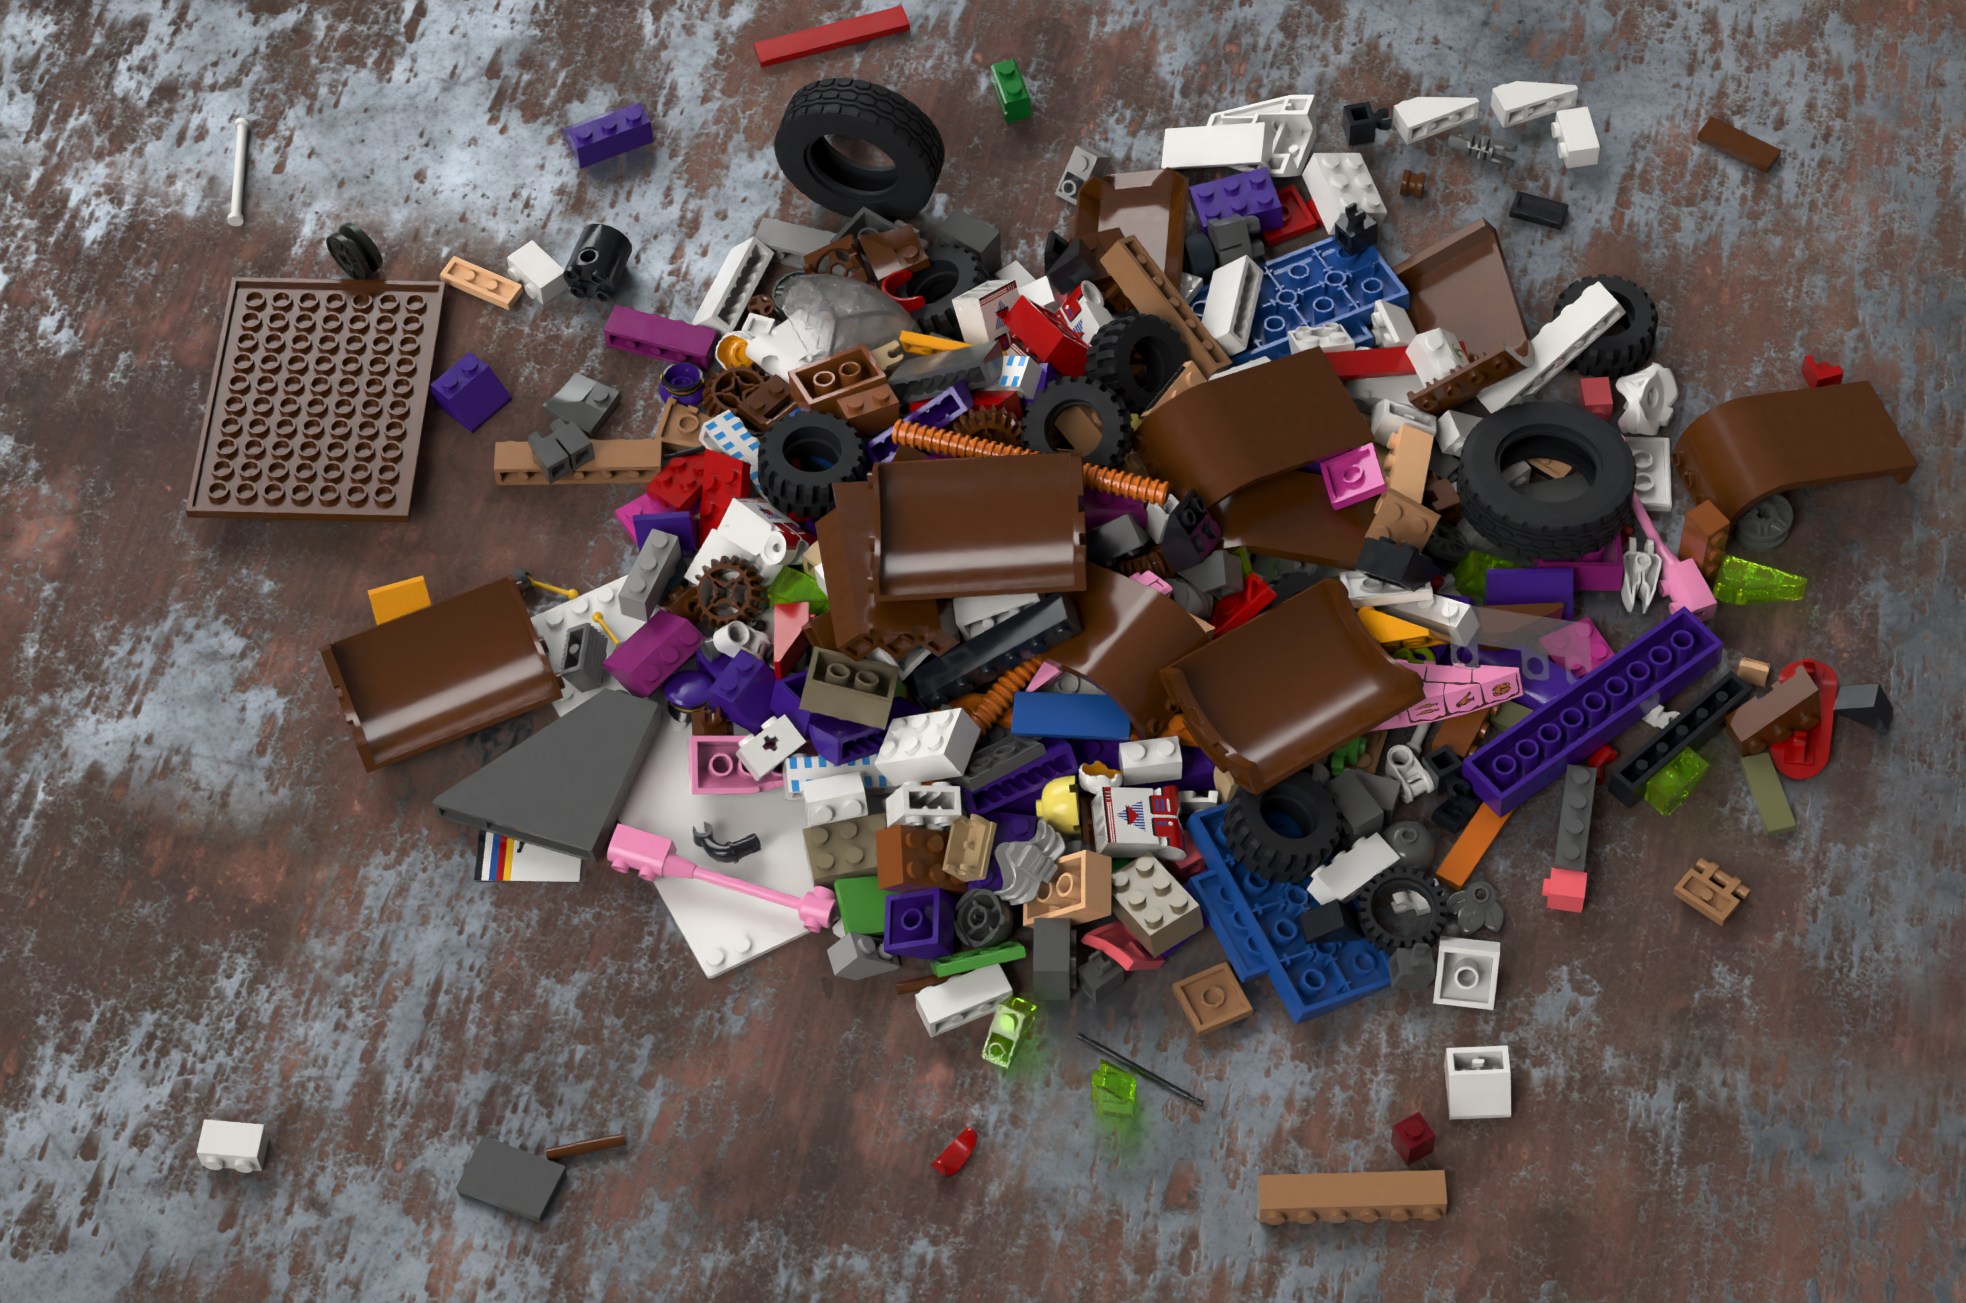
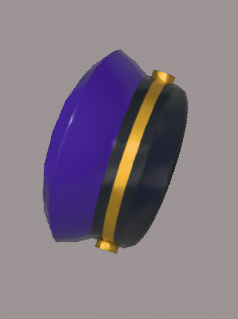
M687 361L676 362L668 366L663 374H661L659 394L665 403L668 397L676 399L678 404L688 407V405H696L703 399L702 392L705 389L706 380L700 367L694 363Z
M685 670L673 674L665 682L663 693L668 699V712L673 719L682 723L692 722L691 712H700L701 708H705V711L709 706L708 690L713 684L712 679L707 674L695 670Z

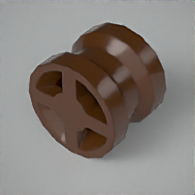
M1404 169L1400 195L1406 196L1411 194L1415 198L1421 199L1426 173L1420 172L1415 174L1411 170Z
M757 295L749 300L747 304L748 313L776 320L774 302L769 296Z

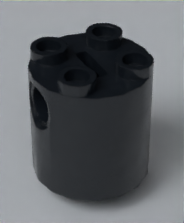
M590 224L582 230L563 272L564 279L568 286L571 287L570 293L577 298L588 297L598 299L602 302L610 300L632 253V244L621 231L604 224Z

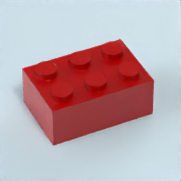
M1021 295L1002 321L1010 329L1008 334L1019 342L1023 341L1022 347L1033 356L1037 355L1036 361L1039 364L1049 363L1054 367L1053 370L1061 377L1072 376L1073 378H1078L1079 376H1084L1085 363H1088V358L1085 356L1087 348L1090 346L1057 314Z

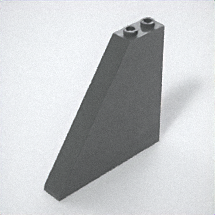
M605 688L434 798L432 805L436 815L441 819L597 863L663 719L660 705L649 697L639 698L630 695L624 690L614 691Z

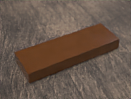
M1712 116L1699 131L1697 140L1768 173L1781 154L1780 149Z

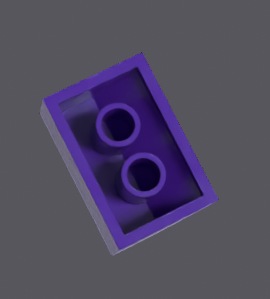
M635 102L561 128V133L580 169L653 142L651 122L641 103Z
M1573 568L1487 569L1483 606L1563 602L1564 608L1560 625L1552 629L1559 630L1571 624L1573 616Z

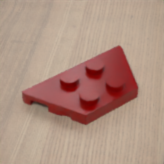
M709 449L705 450L698 550L701 549L712 528L718 529L733 497L749 498L751 464Z
M705 454L673 458L646 486L648 497L654 501H659L660 505L665 508L671 506L675 512L688 511L702 496Z
M1252 572L1243 580V591L1223 597L1213 605L1212 615L1206 621L1216 627L1212 641L1256 617L1261 609L1277 597V593L1258 575Z

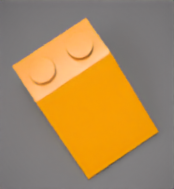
M1374 607L1357 608V614L1373 638L1380 642L1382 648L1388 654L1402 648L1414 650L1453 643V637L1388 615L1387 611H1376Z

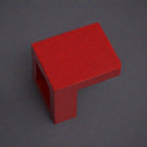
M1810 354L1804 356L1801 372L1810 388L1841 384L1844 373L1840 365L1830 367L1828 362L1815 364Z

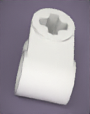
M733 621L713 635L714 645L720 652L734 658L742 650L765 662L763 657L766 648L772 642L768 635L756 631L740 621Z
M1396 745L1389 749L1385 773L1394 780L1401 781L1400 797L1405 803H1411L1414 797L1424 792L1430 793L1434 791V784L1429 773L1421 766L1408 747ZM1400 761L1404 763V765H1397L1394 762Z

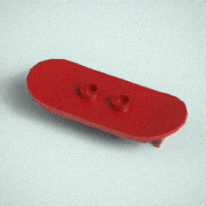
M1803 658V660L1790 663L1782 669L1779 675V681L1783 684L1797 674L1794 669L1802 664L1819 689L1821 722L1817 723L1812 729L1795 731V734L1786 741L1777 742L1770 747L1771 760L1776 769L1784 776L1796 780L1809 779L1819 774L1826 766L1830 755L1837 675L1831 667L1822 662L1815 661V659Z

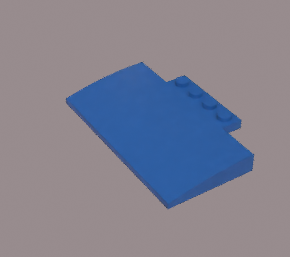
M1335 236L1262 263L1258 266L1264 273L1247 348L1229 357L1233 363L1226 370L1264 356L1273 361L1292 355L1287 331H1294L1297 327L1301 326L1316 328L1322 327L1325 323H1338L1343 326L1354 341L1355 349L1360 346L1368 347L1374 345V337L1366 325L1372 323L1371 314L1374 313L1375 301L1383 300L1406 310L1410 308L1409 292L1373 245L1351 257L1335 242ZM1210 284L1203 286L1189 303V307L1200 321H1202Z
M1229 802L1191 814L1185 827L1210 871L1190 877L1187 884L1242 983L1268 975L1295 1025L1354 1003L1391 986L1387 962L1390 956L1385 955L1384 949H1381L1380 952L1374 949V943L1369 944L1365 940V934L1362 935L1361 941L1305 944L1298 917L1321 906L1307 890L1313 878L1304 877L1302 881L1292 883L1290 879L1286 883H1276V879L1270 878L1267 881L1260 878L1261 875L1256 872L1250 873L1245 869L1247 866L1243 862L1239 864L1233 856L1235 854L1234 850L1230 851L1225 842L1227 837L1223 834V816ZM1274 810L1260 811L1267 826L1275 833L1291 839L1304 838L1299 825L1288 815ZM1332 853L1325 862L1326 867L1332 864L1331 861L1334 858ZM1356 897L1346 905L1353 909L1356 915L1358 914L1359 901Z

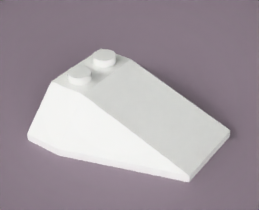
M1288 95L1211 114L1206 126L1265 122L1274 132L1272 154L1268 163L1227 167L1243 172L1267 167L1270 177L1301 175L1316 138L1315 95Z

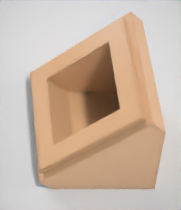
M1744 657L1741 659L1737 676L1746 683L1765 687L1770 665L1766 662Z

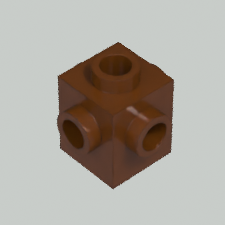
M679 585L673 588L668 593L669 597L657 606L659 610L661 609L688 619L694 626L701 622L699 618L702 613H696L693 610L699 603L693 602L690 599L692 596L697 595V591L692 590L691 586Z

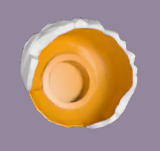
M733 331L723 335L722 339L718 341V345L715 348V357L722 368L730 369L731 363L735 368L740 367L742 363H744L746 368L754 364L745 353L747 345L754 339L749 333Z
M1099 760L1091 765L1083 763L1079 768V784L1085 791L1097 795L1102 787H1120L1123 782V774L1118 770L1108 769Z

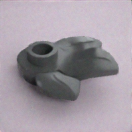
M1484 881L1474 882L1466 891L1454 893L1447 901V913L1458 915V926L1464 937L1475 933L1483 925L1494 933L1500 931L1504 917L1503 909L1495 901V891L1489 883ZM1483 891L1486 897L1479 900L1475 897V893Z

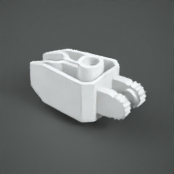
M1629 537L1627 552L1623 555L1622 601L1627 611L1631 612L1637 595L1642 600L1643 614H1646L1656 590L1662 559L1657 554H1654V540L1647 539L1644 545V552H1636V538Z

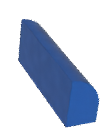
M1015 692L1011 735L1016 737L1130 741L1132 723L1122 709L1107 695Z

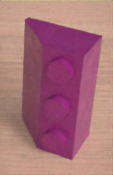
M1619 532L1614 539H1611L1609 543L1600 549H1596V551L1583 556L1580 555L1576 558L1564 560L1533 559V568H1573V590L1621 591L1624 570L1621 533Z
M660 609L601 665L632 696L650 698L673 674L677 673L695 656V652L701 649L700 642L706 639V637L688 619Z

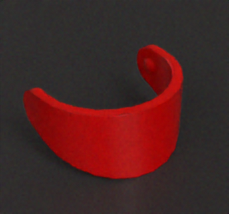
M909 269L891 273L883 280L881 286L893 309L899 312L915 311L923 307L926 302L923 296L911 298L894 297L898 287L911 279L912 272Z
M967 1127L939 1155L930 1167L946 1178L954 1176L971 1156L977 1143V1133L972 1128Z

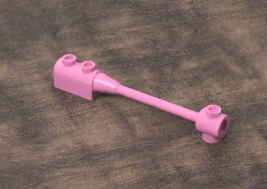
M1634 490L1631 508L1647 538L1654 540V554H1657L1662 559L1660 568L1661 580L1657 581V588L1662 597L1669 595L1673 602L1669 604L1671 615L1685 606L1701 622L1714 618L1717 601L1693 558L1680 562L1673 552L1664 545Z
M617 824L609 844L607 859L612 862L611 868L618 872L628 873L629 867L640 870L639 877L654 882L657 876L663 878L665 876L688 879L696 878L797 909L800 920L805 921L803 927L819 933L822 927L829 929L833 924L837 913L838 901L835 900L837 897L836 893L828 888L815 886L813 893L807 892L802 898L788 895L698 867L695 863L676 855L677 849L673 840L626 825Z

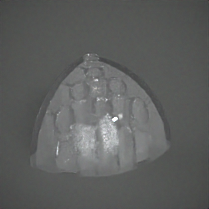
M833 274L796 276L791 278L784 286L779 304L813 362L861 344H865L871 352L894 340H897L899 343V355L903 354L904 360L917 357V354L904 351L899 337L902 330L923 334L920 327L901 304L882 290L854 278Z

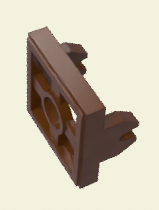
M852 234L803 256L806 263L803 270L808 275L806 279L816 291L818 300L823 306L871 284L857 242ZM836 251H846L849 253V261L839 260ZM828 256L830 265L827 271L818 275L821 261L824 257ZM843 264L845 266L844 274L838 278L833 277L832 269L834 266ZM856 268L854 276L847 283L846 278L849 275V270ZM832 279L838 282L839 288H827L822 283Z

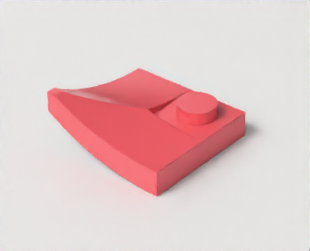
M1121 921L1096 928L1085 934L1081 939L1083 944L1097 948L1112 957L1126 971L1159 969L1165 962L1161 955L1154 958Z

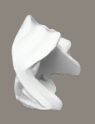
M1652 362L1650 367L1618 379L1616 388L1627 400L1623 406L1626 411L1618 421L1622 433H1641L1653 436L1658 434L1660 426H1667L1674 413L1671 406L1679 396L1677 383L1670 368H1663L1660 364Z

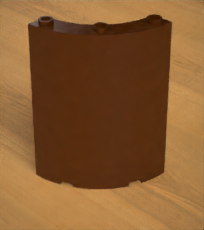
M1082 451L874 463L872 471L867 473L868 488L873 489L875 534H870V550L874 552V566L872 576H868L869 594L874 593V602L1087 590V571L1085 569V565H1087L1085 505L1079 506V497H1084Z
M510 574L319 647L334 689L340 687L343 696L338 697L367 773L564 698L561 689L565 688V684L560 672L554 674L545 653L549 652L544 637L538 638L522 599L526 592L520 579L515 581L513 575Z
M1330 578L1323 579L1158 670L1173 706L1179 704L1187 718L1182 722L1201 750L1222 773L1229 771L1235 776V784L1255 795L1426 699L1423 690L1424 683L1420 675L1398 663L1382 648L1380 642L1372 637L1356 613L1349 599L1347 587L1342 581Z

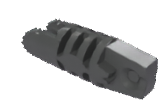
M1465 131L1464 134L1452 132L1447 144L1448 146L1460 149V154L1506 167H1512L1514 160L1495 154L1496 149L1507 152H1515L1517 149V144Z

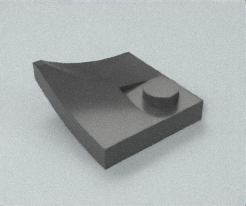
M575 372L566 385L552 398L544 402L542 407L544 411L555 419L562 418L568 424L573 421L587 437L593 439L620 402L622 396L619 391Z

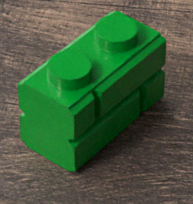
M1011 59L992 64L990 66L992 75L991 85L1005 122L1010 123L1030 117V96L1026 90L1016 60Z

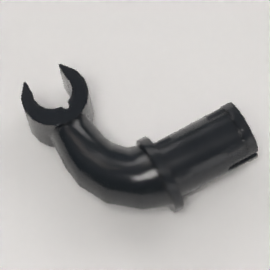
M704 822L705 833L697 832L693 826L694 843L699 847H703L706 853L718 862H733L736 864L742 857L761 851V844L755 833L732 843L728 841L726 844H719L713 839V829L709 823Z

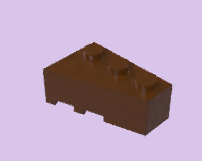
M1802 664L1794 669L1797 674L1783 684L1779 680L1771 686L1774 690L1758 700L1755 696L1725 716L1727 734L1742 757L1758 754L1770 745L1786 741L1795 734V731L1812 729L1817 723L1821 722L1819 689Z

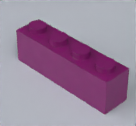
M615 305L604 328L607 347L670 363L687 361L694 363L704 372L709 371L715 357V348L718 345L717 331L709 327H700L688 324L682 320H672L661 317L658 314H649L637 311L631 307H621Z

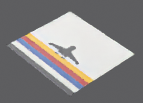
M479 830L474 880L579 882L580 858Z

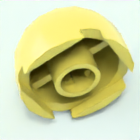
M1076 776L1053 779L1043 788L1042 798L1036 800L1038 818L1043 817L1046 824L1051 825L1054 831H1062L1068 835L1081 834L1078 818L1080 817L1078 786L1075 784Z

